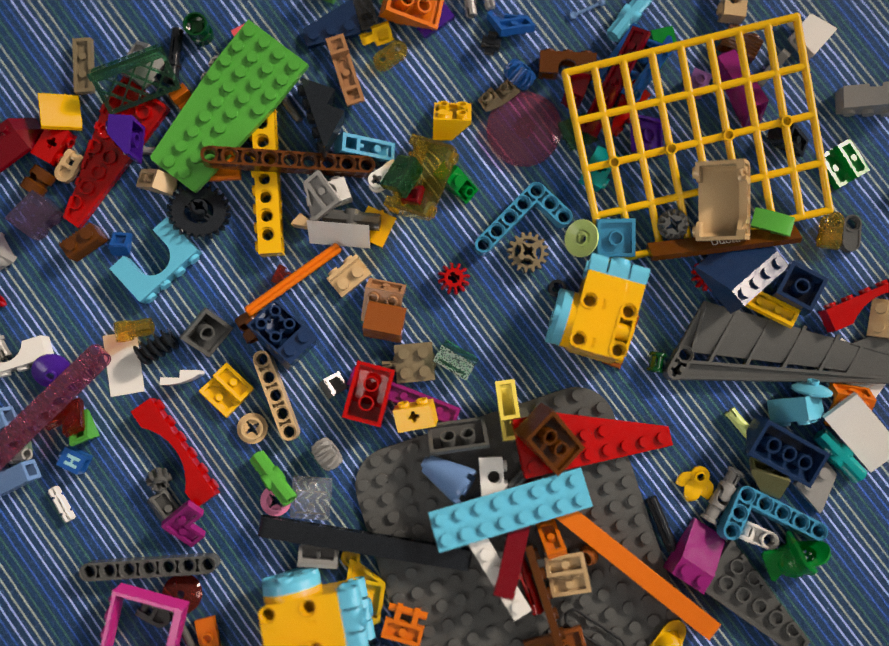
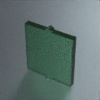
M571 118L559 122L557 125L569 151L576 150L577 146ZM582 132L584 146L599 140L598 137L595 138Z

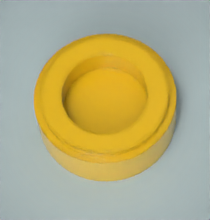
M343 551L341 561L345 566L349 567L350 558L356 559L354 565H356L360 561L361 555Z

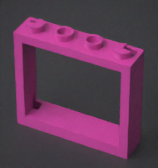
M124 583L112 589V594L108 598L110 606L104 616L106 624L100 634L102 642L99 646L114 645L124 598L174 612L166 646H180L189 601Z

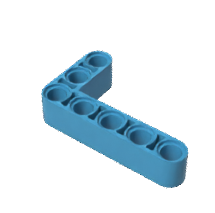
M533 182L476 239L475 252L480 256L489 254L534 207L556 227L561 229L566 228L573 218L572 212L543 184ZM532 189H537V190H539L540 195H539V196H534V195H532L531 190H532ZM524 202L527 208L524 210L520 209L517 204ZM551 202L554 208L547 209L544 203ZM561 214L565 215L567 222H561L558 216ZM511 215L514 218V222L508 223L504 217ZM499 229L501 235L493 236L491 230ZM485 242L488 244V248L481 250L478 244Z
M750 486L736 487V491L731 496L717 526V534L720 538L736 540L740 537L752 510L807 539L824 540L828 536V529L823 523ZM743 490L746 492L745 500H743L741 497V492ZM760 499H762L764 502V507L762 509L759 506ZM735 508H737L739 511V516L737 518L734 516L733 513ZM778 508H779V509L781 510V512H782L780 518H779L778 515H777V510H778ZM796 517L799 519L798 526L795 525ZM727 526H730L731 528V534L729 536L726 534ZM814 527L817 529L816 535L813 534Z

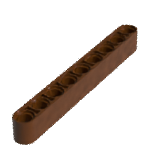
M205 146L200 152L203 165L214 169L311 175L319 170L323 175L367 178L375 168V161L371 157L328 153L326 158L323 159L322 154L315 152L225 146ZM213 154L215 158L213 160H206L205 156ZM233 155L235 159L229 162L225 160V157ZM251 156L255 158V161L248 163L245 161V158ZM270 157L273 158L275 162L273 164H267L264 160ZM286 159H292L294 161V164L286 165L284 161ZM310 160L314 165L308 167L303 162ZM329 161L333 166L326 168L323 162ZM347 162L352 168L345 169L342 164ZM368 164L370 170L362 169L361 165Z

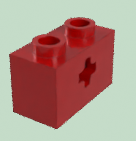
M44 129L30 153L56 167L65 151L75 145L77 136L68 130Z

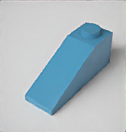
M342 132L334 141V154L369 156L374 161L388 162L394 160L395 143Z

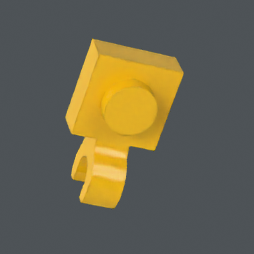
M388 21L370 26L372 32L359 34L363 46L375 42L376 46H380L394 41Z

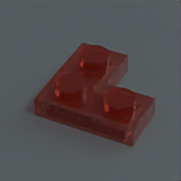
M78 397L45 411L44 427L49 431L62 425V434L67 438L84 431V401Z

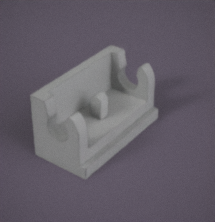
M301 544L298 550L297 567L337 569L339 566L340 550Z

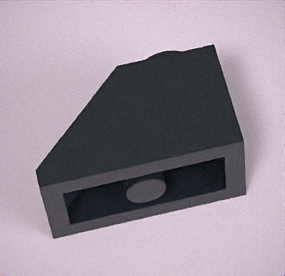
M794 123L790 126L794 154L798 157H803L809 139L797 124ZM779 127L769 129L767 139L775 148L785 151L782 129Z

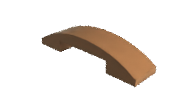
M344 34L326 38L347 107L365 102Z

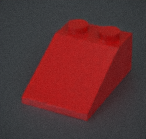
M357 360L342 418L381 428L395 370Z

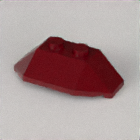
M7 118L0 123V173L31 151L44 131V129H41V125L36 118Z

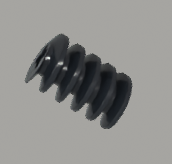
M167 328L168 333L160 330L161 337L153 334L154 341L147 338V345L141 341L140 349L135 345L133 346L137 358L143 364L151 365L152 360L158 361L159 356L164 357L166 352H172V348H179L178 340L169 328Z

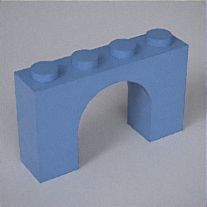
M13 406L0 408L1 435L6 430L20 424ZM35 459L20 462L11 468L2 463L0 464V496L7 495L42 477Z

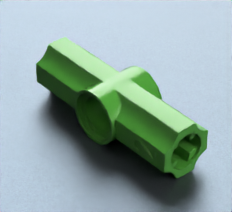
M263 450L258 451L249 459L251 465L260 475V479L265 487L272 491L283 507L289 505L297 498L295 491L287 483L283 472L277 465L275 466Z

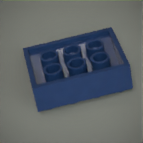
M762 247L710 254L696 265L694 270L728 312L732 314L747 305L784 272L789 265L777 250L772 247Z

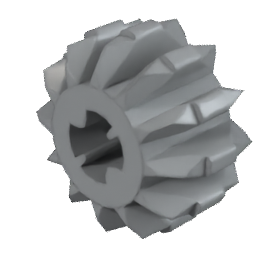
M329 438L319 439L311 446L314 458L326 471L337 468L343 462L342 454Z

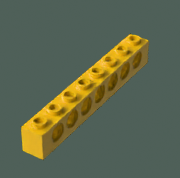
M275 109L263 122L267 123L266 127L263 129L258 128L249 137L253 148L279 150L277 110ZM268 141L265 147H260L261 142ZM266 158L269 159L268 164H273L275 162L273 158ZM251 171V176L255 182V185H252V194L256 201V204H253V213L257 219V222H254V231L258 238V241H255V250L261 257L285 256L280 173ZM265 177L270 178L267 184H262V180ZM270 195V201L263 203V198ZM272 214L271 220L265 222V215ZM272 232V239L265 240V235Z

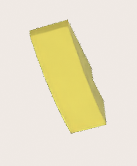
M515 380L496 381L495 389L502 442L513 441L515 436L511 420L520 418Z

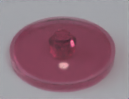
M519 92L510 101L492 110L487 121V138L492 150L503 161L515 166H533L546 160L558 146L562 132L561 119L556 108L549 100L532 92Z

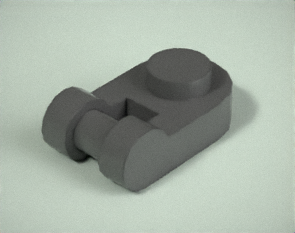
M144 603L135 612L137 617L158 628L165 627L172 620V611ZM149 607L154 609L151 614L148 612Z

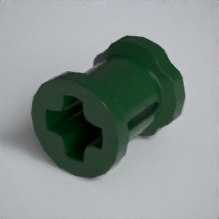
M649 351L650 362L649 367H646V371L663 374V362L667 354Z

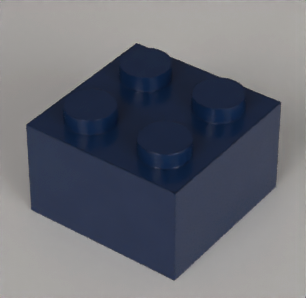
M793 260L788 264L789 267L782 272L771 296L801 310L799 315L804 317L813 311L829 279Z

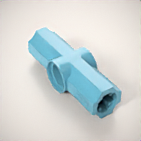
M632 0L629 4L627 3L618 14L617 19L606 32L608 38L618 43L631 25L639 21L642 13L651 4L652 0Z

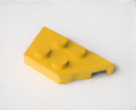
M350 558L347 580L351 578L356 580L357 578L354 577L359 576L365 577L367 596L371 598L373 605V625L379 624L386 581L360 562L354 565L356 559Z

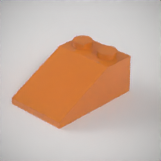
M383 0L379 17L397 24L437 30L444 0Z

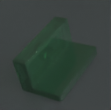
M445 340L433 362L460 378L467 380L479 359L452 342Z

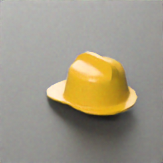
M680 620L668 622L650 646H682L686 637V626Z

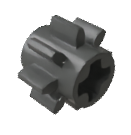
M156 467L148 472L149 478L146 479L147 486L151 487V491H163L170 486L169 481L172 480L171 473H168L166 468Z

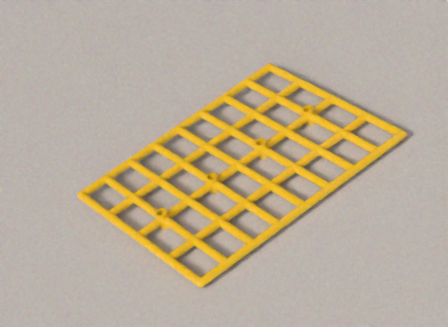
M799 13L788 14L562 70L561 75L592 222L595 226L596 219L619 214L621 218H629L628 212L648 208L655 242L663 241L657 227L659 218L656 206L677 201L678 210L683 211L687 216L684 199L698 196V188L682 191L675 153L680 150L696 147L698 162L706 161L703 145L723 141L725 143L727 159H736L732 140L735 137L752 133L760 173L751 175L750 183L762 182L767 210L775 211L769 179L790 174L797 214L789 216L795 217L794 222L833 213V201L801 15ZM793 22L800 63L779 68L772 27ZM764 29L771 70L750 75L743 34ZM735 36L742 77L721 82L714 41ZM706 43L713 84L693 89L685 48ZM677 50L685 91L664 96L656 55ZM648 57L656 98L635 103L627 62ZM619 64L628 105L607 110L599 69ZM591 71L599 112L578 117L570 76ZM801 71L808 112L790 116L787 114L781 76ZM773 78L779 118L759 124L752 83ZM744 85L751 126L733 130L730 129L723 90ZM715 92L722 131L718 134L702 137L694 97ZM686 99L694 139L673 143L666 104ZM658 106L665 145L645 151L637 110ZM629 113L637 153L617 157L608 117ZM601 119L609 158L605 161L588 164L580 124ZM810 120L817 160L796 165L790 126L794 123ZM779 127L782 129L788 167L768 171L761 131ZM666 154L668 155L675 194L654 198L647 158ZM639 160L647 200L626 205L619 166ZM611 168L619 207L598 211L590 172ZM818 168L825 207L805 212L798 172ZM690 226L687 228V233L683 235L684 238H692ZM647 249L635 250V257L620 258L630 261L647 257L649 253Z

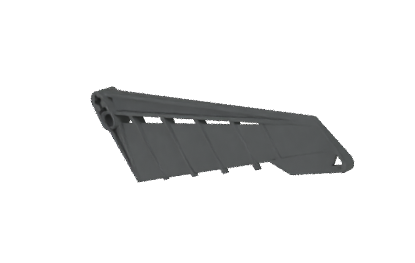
M703 301L663 367V376L670 381L807 382V379L812 378L819 380L820 383L889 384V340L869 336L849 343L839 340L841 336L839 334H836L834 338L806 330L808 326H802V328L793 326L790 329L770 318H762L741 312L740 310L730 314L724 306ZM681 350L686 353L685 360H682L679 356ZM694 353L709 354L706 361L693 360ZM715 355L745 359L742 364L712 362ZM751 360L781 363L779 367L749 365ZM787 364L817 367V369L786 368ZM671 368H675L674 372L676 373V375H672L673 372L671 371ZM823 368H825V369L842 370V371H845V372H844V373H843V372H831V371H822V370H823Z

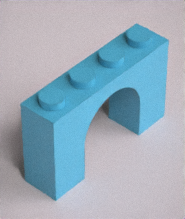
M168 217L153 229L167 245L170 252L169 263L162 272L156 275H145L126 256L120 258L109 268L136 299L144 304L153 302L161 290H166L170 287L171 281L176 277L182 276L186 271L185 269L190 264L196 263L202 254L189 238H186L185 234L179 235L180 229H173L174 224L169 223Z

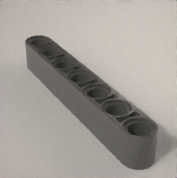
M216 553L101 559L82 565L79 569V576L83 581L89 582L209 574L220 566L221 560ZM206 559L212 560V568L206 565ZM187 560L193 562V569L187 567ZM168 561L173 563V570L167 567ZM148 562L153 564V571L148 569ZM128 564L133 565L134 572L129 571ZM109 565L113 566L114 568L113 574L110 573L108 569ZM90 566L94 569V575L89 572Z

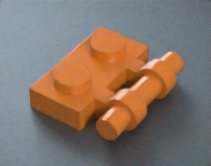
M390 602L388 610L395 612L394 617L386 615L381 637L411 646H420L425 626L417 624L418 619L426 620L428 612L421 611V608L418 607L413 609L403 606V603L398 602V604ZM401 614L411 616L412 621L401 620Z

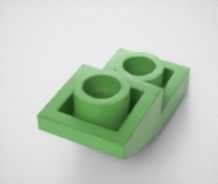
M756 207L750 227L790 237L795 217Z

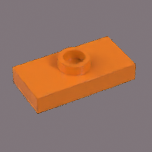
M215 615L194 621L199 646H222Z

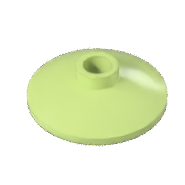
M579 219L568 227L565 233V246L571 255L586 257L597 247L599 234L596 226L591 221Z

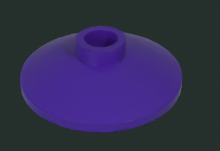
M45 354L34 361L31 373L37 383L44 387L55 389L61 388L70 382L73 376V368L64 357L56 354Z

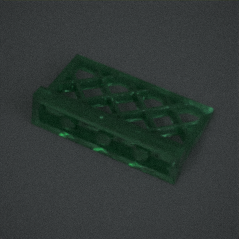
M161 42L89 69L86 74L90 82L95 86L109 114L121 112L181 89V85L166 57ZM163 59L165 63L163 71L152 67L154 60ZM142 66L148 69L146 78L134 74L136 67ZM151 70L162 74L159 83L148 79ZM125 73L130 75L128 85L116 80L118 74ZM164 76L173 79L175 85L169 88L161 85ZM133 77L144 81L141 90L130 86ZM102 80L112 82L110 92L102 89L98 82ZM146 82L157 86L155 93L149 94L143 91ZM114 84L126 88L123 97L112 93ZM128 89L139 93L137 100L132 101L126 98ZM110 96L122 100L121 105L112 109L109 103Z

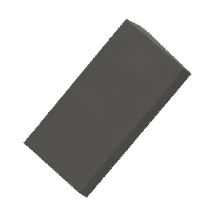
M484 416L439 422L436 427L427 428L430 456L490 448Z

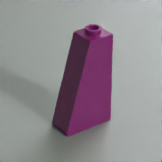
M735 49L723 52L717 57L721 82L742 77L739 56ZM754 82L752 87L760 123L769 99L759 84ZM744 85L725 89L742 127L751 126Z

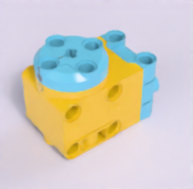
M591 253L590 259L585 264L579 292L560 288L549 321L545 342L563 347L568 352L610 364L614 362L621 364L628 352L650 269L635 264L631 266L630 261L624 258L612 257L609 261L610 257Z
M301 567L261 579L265 606L260 609L258 618L263 645L369 646L368 640L374 639L376 635L372 619L373 605L371 598L367 596L365 577L359 576L354 577L357 578L356 580L351 578L322 584L318 568Z

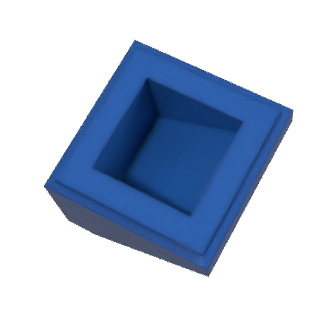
M113 232L108 244L110 253L115 256H130L132 233Z

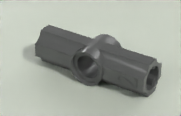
M346 208L345 210L332 209L322 217V221L369 225V230L379 231L381 214L361 212L355 208Z

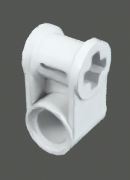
M390 160L369 175V188L374 193H380L391 185L398 183L405 175L395 160ZM374 180H376L377 182L380 181V184L378 185L377 183H374L373 181H374Z
M746 521L739 539L768 550L778 547L779 537L775 533L761 528V526L750 521ZM766 535H770L771 538L768 544L764 543Z

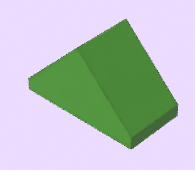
M88 409L69 416V445L71 447L100 436Z

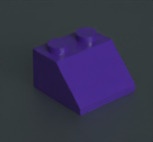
M109 114L108 120L105 123L107 134L127 156L137 164H142L145 127L132 115Z

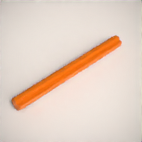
M337 243L332 244L244 308L245 312L249 316H253L274 299L341 252L340 246Z

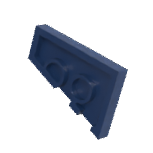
M348 0L303 28L308 49L327 45L326 38L342 33L345 40L358 37L361 34L353 0Z

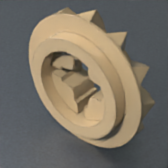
M257 413L244 415L237 424L238 436L248 444L259 443L268 434L266 419ZM249 423L252 425L259 423L256 428L257 433H247L250 429Z

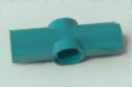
M824 428L814 435L812 440L820 449L830 454L828 461L834 467L840 469L853 483L862 481L866 477L868 472L853 457L854 453L845 444L840 443L827 429Z

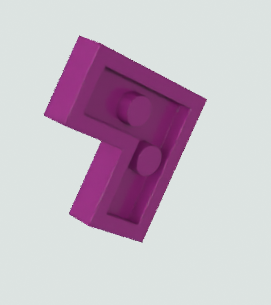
M188 500L162 521L161 528L188 546L193 547L205 537L206 531L194 524L203 516L204 510Z

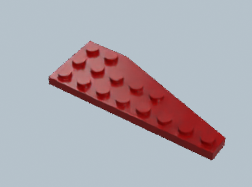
M123 76L101 105L98 122L96 121L94 125L93 137L89 140L80 166L82 169L79 177L75 180L74 184L76 186L73 195L70 196L63 218L79 229L86 224L133 161L129 156L124 155V152L107 134L105 123L108 120L109 114L132 115L145 127V145L171 110L167 105L125 76Z
M557 413L585 447L565 470L673 445L669 426ZM527 417L511 420L513 431ZM514 432L524 479L553 473Z

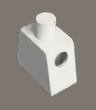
M810 14L802 21L808 61L837 30L836 27L814 14ZM793 22L787 23L794 30ZM794 31L788 38V41L798 52Z

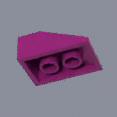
M693 517L676 544L675 551L670 554L663 568L704 594L715 576L725 539L720 538L716 531Z

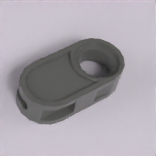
M848 215L840 221L839 247L843 252L850 253L860 247L862 221L857 215ZM848 219L854 221V229H849L847 227L846 223Z

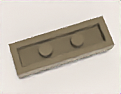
M91 37L72 38L74 93L76 95L95 94L94 40Z

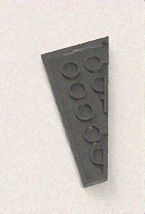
M728 540L722 550L715 576L705 592L781 646H808L810 641L797 623L793 621L784 606L780 604L759 573L736 546V543L733 540Z

